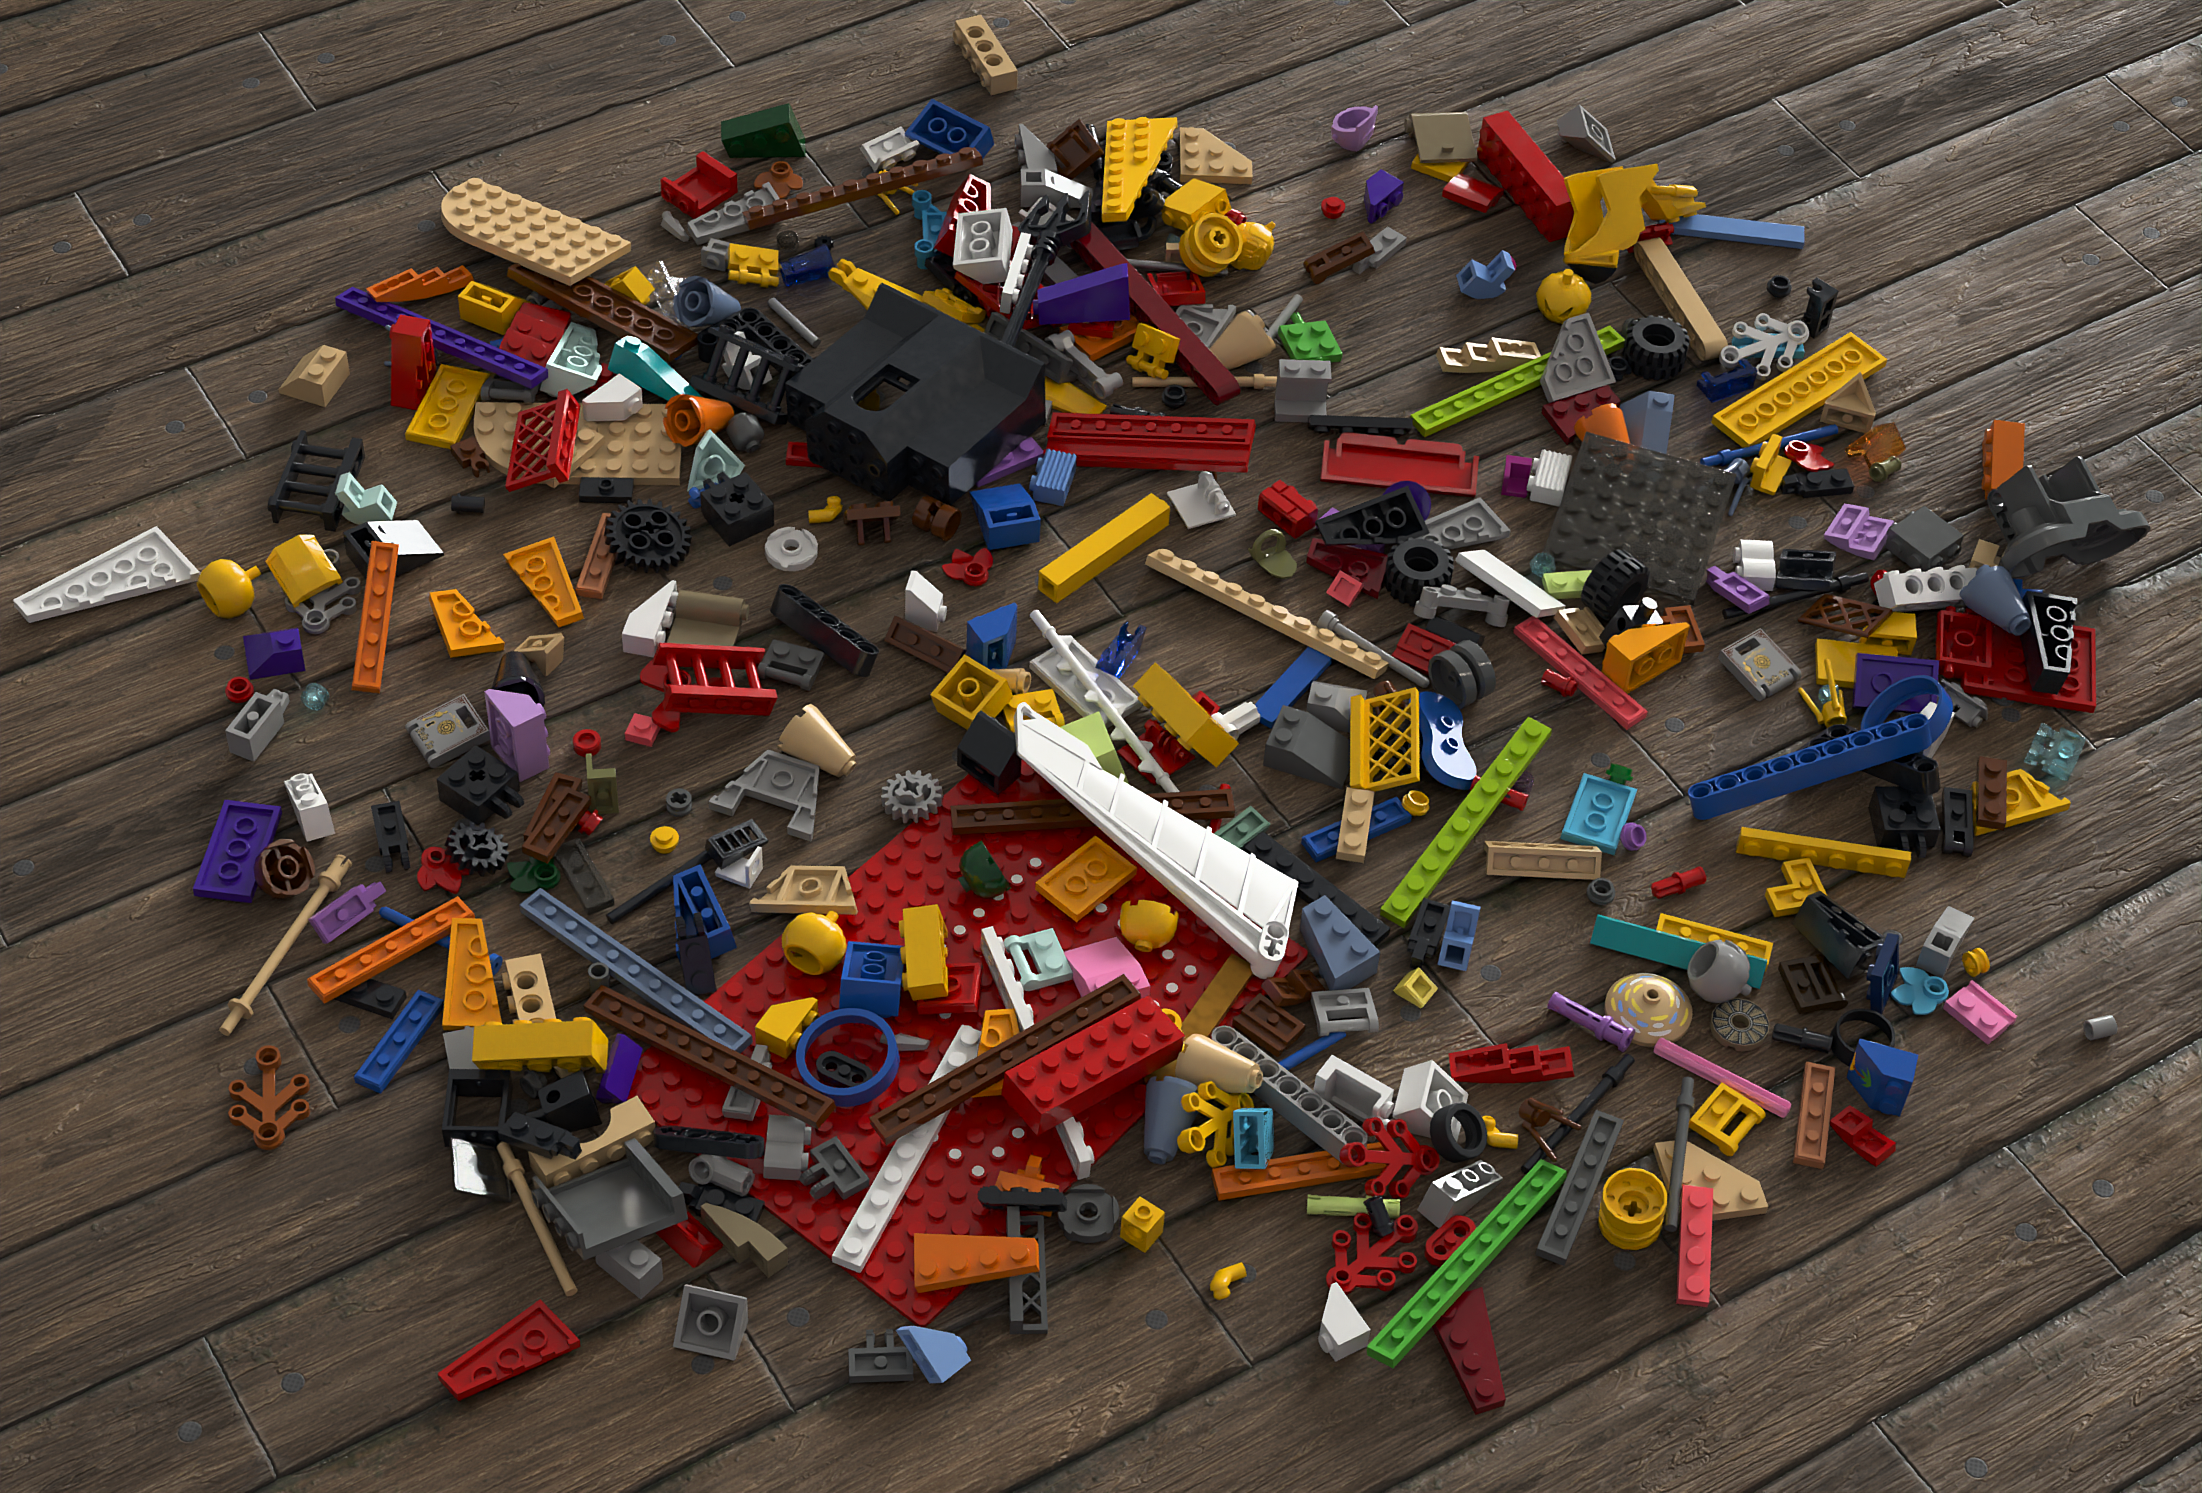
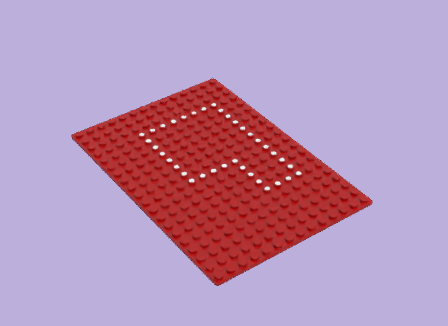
M1023 759L1021 777L999 795L968 774L943 796L942 806L937 807V814L928 813V820L919 817L918 823L913 821L848 877L858 913L857 915L838 914L839 917L835 922L841 928L846 938V945L848 941L905 946V938H901L899 931V921L903 920V909L938 904L948 931V938H944V947L948 949V957H945L946 964L981 962L983 967L977 1012L918 1014V1000H912L909 990L904 991L902 983L898 1016L883 1019L891 1027L894 1035L902 1033L929 1040L928 1048L925 1050L899 1051L900 1062L896 1077L880 1096L857 1106H836L819 1129L812 1127L810 1145H804V1153H809L808 1169L816 1165L810 1157V1150L837 1136L868 1176L869 1186L845 1200L841 1198L834 1188L828 1195L815 1200L809 1192L814 1185L826 1178L824 1174L815 1183L804 1186L798 1180L764 1178V1156L756 1159L727 1157L728 1160L751 1169L752 1173L755 1174L754 1182L747 1193L749 1197L764 1201V1207L767 1211L831 1260L832 1254L897 1141L895 1140L886 1145L870 1125L869 1117L928 1085L962 1024L981 1031L983 1016L986 1010L1006 1009L980 948L981 930L983 928L993 926L997 937H1002L1003 942L1012 935L1021 937L1053 928L1063 952L1117 937L1139 962L1150 984L1149 996L1161 1009L1175 1011L1180 1016L1182 1022L1231 953L1246 960L1097 826L953 835L950 806L1066 799ZM1094 836H1097L1137 867V872L1132 879L1082 919L1075 922L1035 890V882ZM981 840L1011 889L995 898L984 899L977 897L972 890L966 893L957 879L962 876L959 863L964 852ZM1138 900L1154 901L1171 907L1170 913L1173 915L1177 911L1179 913L1177 929L1170 942L1160 948H1153L1151 952H1142L1135 949V945L1127 941L1120 929L1122 904L1126 901H1130V906L1138 905ZM1243 914V916H1245L1252 923H1254L1256 926L1262 929V927H1260L1258 924H1256L1254 921H1252L1250 918ZM780 935L704 1002L752 1035L753 1043L740 1053L751 1059L756 1046L755 1026L770 1006L813 997L818 1000V1013L820 1017L828 1012L839 1009L841 976L845 955L843 960L829 973L820 975L807 974L798 970L787 960L782 948V935ZM1288 937L1284 956L1272 978H1286L1291 970H1295L1306 960L1308 951ZM1005 949L1006 959H1011L1014 966V978L1016 982H1019L1021 979L1020 973L1011 953H1008ZM1022 950L1031 972L1036 975L1039 974L1029 950ZM906 964L904 965V973H907ZM1254 975L1219 1026L1235 1028L1232 1026L1233 1018L1237 1017L1248 1003L1259 993L1267 997V993L1261 987L1266 979ZM1073 978L1072 980L1032 991L1024 990V1001L1026 1005L1030 1004L1033 1010L1034 1024L1081 998ZM862 1023L842 1024L825 1031L814 1040L806 1053L805 1063L808 1071L817 1081L837 1088L821 1080L817 1075L816 1061L822 1053L827 1051L839 1052L868 1066L874 1077L885 1063L888 1045L880 1043L883 1032L873 1026ZM653 1046L641 1055L627 1098L629 1100L638 1096L655 1121V1124L659 1127L672 1125L759 1135L764 1138V1147H766L769 1115L790 1116L760 1100L753 1121L724 1117L722 1108L731 1085ZM795 1050L791 1052L787 1059L769 1051L773 1070L803 1084L797 1067ZM1144 1078L1073 1116L1075 1121H1079L1082 1125L1085 1145L1090 1146L1093 1151L1094 1163L1091 1164V1167L1145 1115L1147 1083L1144 1082ZM1002 1095L971 1097L953 1107L861 1273L841 1265L838 1266L917 1327H927L970 1284L918 1293L915 1288L914 1233L1007 1237V1211L986 1210L978 1200V1191L983 1186H995L1000 1171L1017 1175L1018 1169L1025 1170L1030 1155L1042 1158L1040 1174L1045 1175L1044 1182L1059 1185V1192L1064 1194L1078 1179L1056 1126L1037 1136ZM1020 1211V1216L1040 1215L1032 1212ZM1020 1225V1234L1022 1235L1031 1225Z

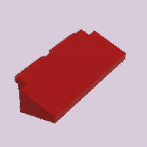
M1344 432L1340 435V438H1337L1336 449L1329 448V440L1324 441L1320 478L1322 482L1389 488L1394 483L1400 481H1413L1423 486L1428 493L1474 498L1476 496L1479 456H1474L1472 463H1465V451H1463L1462 446L1459 444L1409 439L1405 445L1397 444V440L1394 437Z

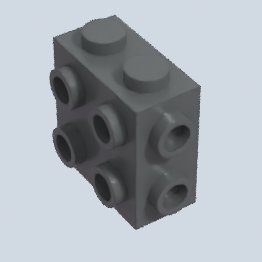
M1923 506L1916 512L1911 511L1904 520L1899 523H1893L1889 527L1884 547L1912 569H1921V572H1926L1929 569L1941 567L1949 559H1955L1962 550L1961 543L1964 535L1926 506Z

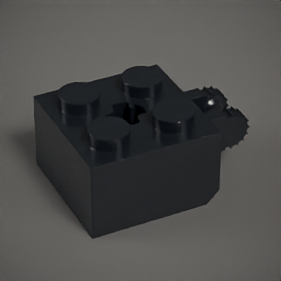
M721 472L717 475L718 485L709 478L703 481L705 490L700 492L701 512L707 522L729 547L774 526L773 502L746 472L731 479L726 473Z
M477 745L471 748L436 779L439 800L468 820L473 821L476 825L485 822L494 813L504 819H508L512 815V810L506 805V802L516 808L524 805V799L518 794L520 791L518 772Z
M1875 786L1868 809L1877 847H1897L1898 850L1910 852L1909 847H1915L1917 857L1925 858L1927 854L1926 848L1935 847L1941 830L1933 796L1920 795L1900 786Z

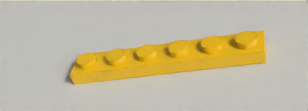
M1741 827L1736 844V853L1786 861L1810 858L1813 865L1887 875L1890 877L1905 878L1911 862V852L1746 827Z

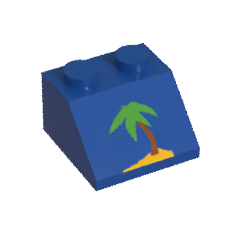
M1859 1039L1846 1078L1870 1109L1900 1117L1913 1083L1918 1054Z

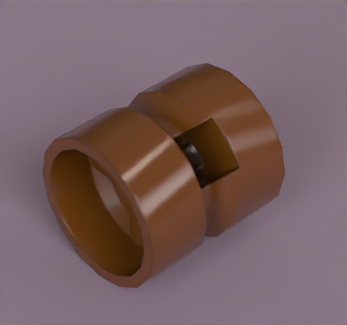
M926 495L915 508L912 524L925 532L931 531L932 535L948 541L958 530L962 513L959 509L948 504L943 505L940 500Z

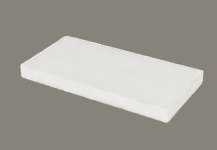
M1486 550L1460 552L1455 560L1456 563L1535 618L1556 615L1558 610H1563L1566 607Z
M1075 639L1073 640L1068 649L1085 671L1099 674V678L1095 683L1110 703L1125 704L1127 706L1126 711L1121 716L1122 718L1142 707V703L1137 699L1138 696ZM1054 647L1030 661L1029 668L1082 717L1099 711L1106 729L1113 725L1097 703L1087 702L1083 699L1088 691L1072 671H1058L1057 665L1062 657Z

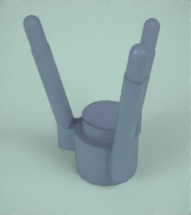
M1741 458L1734 459L1720 474L1699 488L1696 494L1700 495L1722 478H1725L1730 484H1739L1728 515L1732 516L1744 487L1749 482V479L1746 477L1750 473L1748 463Z

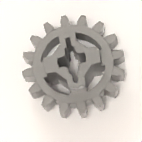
M909 770L906 771V776H901L897 773L895 774V781L888 779L887 786L882 787V806L885 807L886 814L892 813L893 820L902 817L903 823H907L909 819H913L915 823H918L919 817L928 820V813L937 814V807L942 806L943 792L942 786H939V780H932L930 773L922 776L921 770H918L915 775H911Z

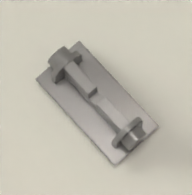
M1944 679L1941 680V686L1952 699L1953 710L1956 706L1960 708L1955 714L1957 719L1969 727L1974 726L1975 728L1980 726L1983 719H1988V708L1981 699L1977 697L1971 698L1954 682L1948 683Z

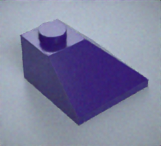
M298 627L243 636L250 680L306 671Z

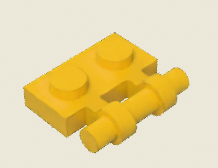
M730 243L728 247L727 269L731 270L728 273V280H734L738 284L746 285V282L759 284L760 287L768 288V286L778 287L779 277H775L778 273V250Z
M1138 323L1132 347L1138 350L1137 356L1128 355L1126 362L1134 370L1139 372L1145 371L1152 378L1158 377L1165 380L1169 374L1164 369L1165 363H1174L1180 339L1150 325ZM1150 355L1154 357L1153 363L1148 362Z

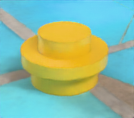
M1410 791L1401 801L1404 809L1413 816L1425 815L1429 810V799L1420 791Z
M659 827L651 833L650 843L657 852L663 854L670 853L678 845L679 835L671 827Z

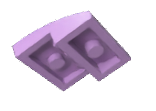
M1844 503L1825 532L1824 539L1856 556L1875 560L1886 543L1887 530L1894 521L1869 516V508Z

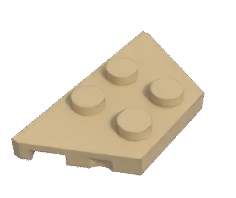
M791 865L778 879L772 881L766 887L767 894L760 900L753 898L749 903L752 912L794 914L812 912L815 914H827L829 911L849 915H857L858 913L845 866Z

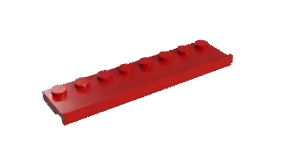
M1053 412L1047 435V447L1044 449L1043 455H1045L1047 449L1055 450L1056 452L1060 451L1061 453L1065 452L1066 454L1070 453L1071 455L1075 454L1077 456L1076 466L1247 473L1256 424L1254 419Z

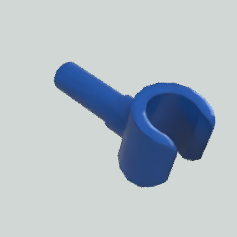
M692 487L689 490L691 497L688 499V502L693 508L701 507L700 492L705 489L699 490L696 487Z

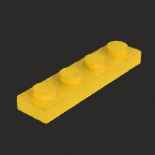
M1660 913L1656 930L1704 943L1719 939L1722 942L1729 940L1742 948L1746 954L1767 959L1765 972L1767 970L1773 947L1772 942Z

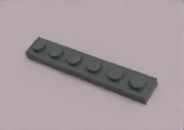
M1595 1110L1535 1255L1565 1266L1620 1134L1624 1120Z

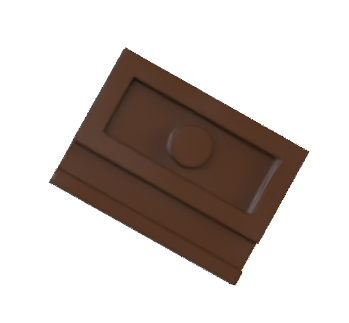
M1260 993L1232 1021L1233 1027L1278 1058L1284 1049L1287 1050L1305 1032L1306 1026Z

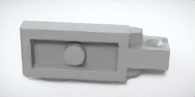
M1387 226L1370 240L1375 253L1354 263L1352 270L1360 275L1369 266L1377 269L1405 246L1407 237Z
M756 1044L751 1059L772 1069L770 1062L771 1054H769L768 1046ZM731 1086L724 1102L722 1113L727 1118L753 1121L760 1100Z

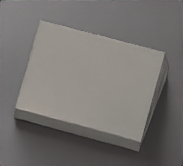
M685 1284L673 1347L735 1360L748 1324L747 1298Z

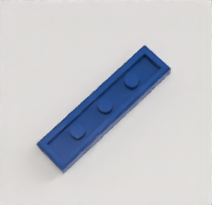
M1308 646L1255 703L1257 711L1261 716L1260 723L1272 729L1282 706L1292 707L1310 688L1312 682L1316 681L1331 665L1332 658Z
M1397 796L1372 807L1367 841L1411 822L1412 815L1404 809ZM1342 820L1302 837L1301 844L1316 863L1337 853Z
M418 989L355 1074V1083L381 1094L442 1011L444 1000Z

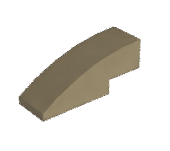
M709 1203L701 1205L702 1224L723 1244V1247L739 1264L750 1258L768 1278L788 1265V1248L764 1227L726 1208Z

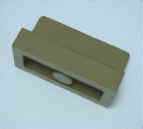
M586 754L588 793L591 796L592 803L590 805V812L592 813L597 809L599 811L597 814L619 813L616 769L593 770L592 754Z

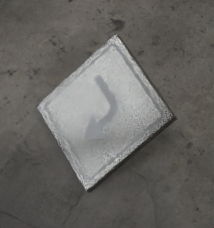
M451 1138L449 1142L453 1192L510 1203L512 1201L510 1180H508L503 1170L504 1163L497 1147Z

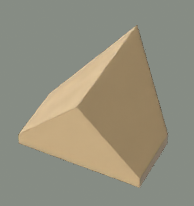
M1861 372L1826 399L1820 422L1836 424L1843 428L1870 434L1876 412Z

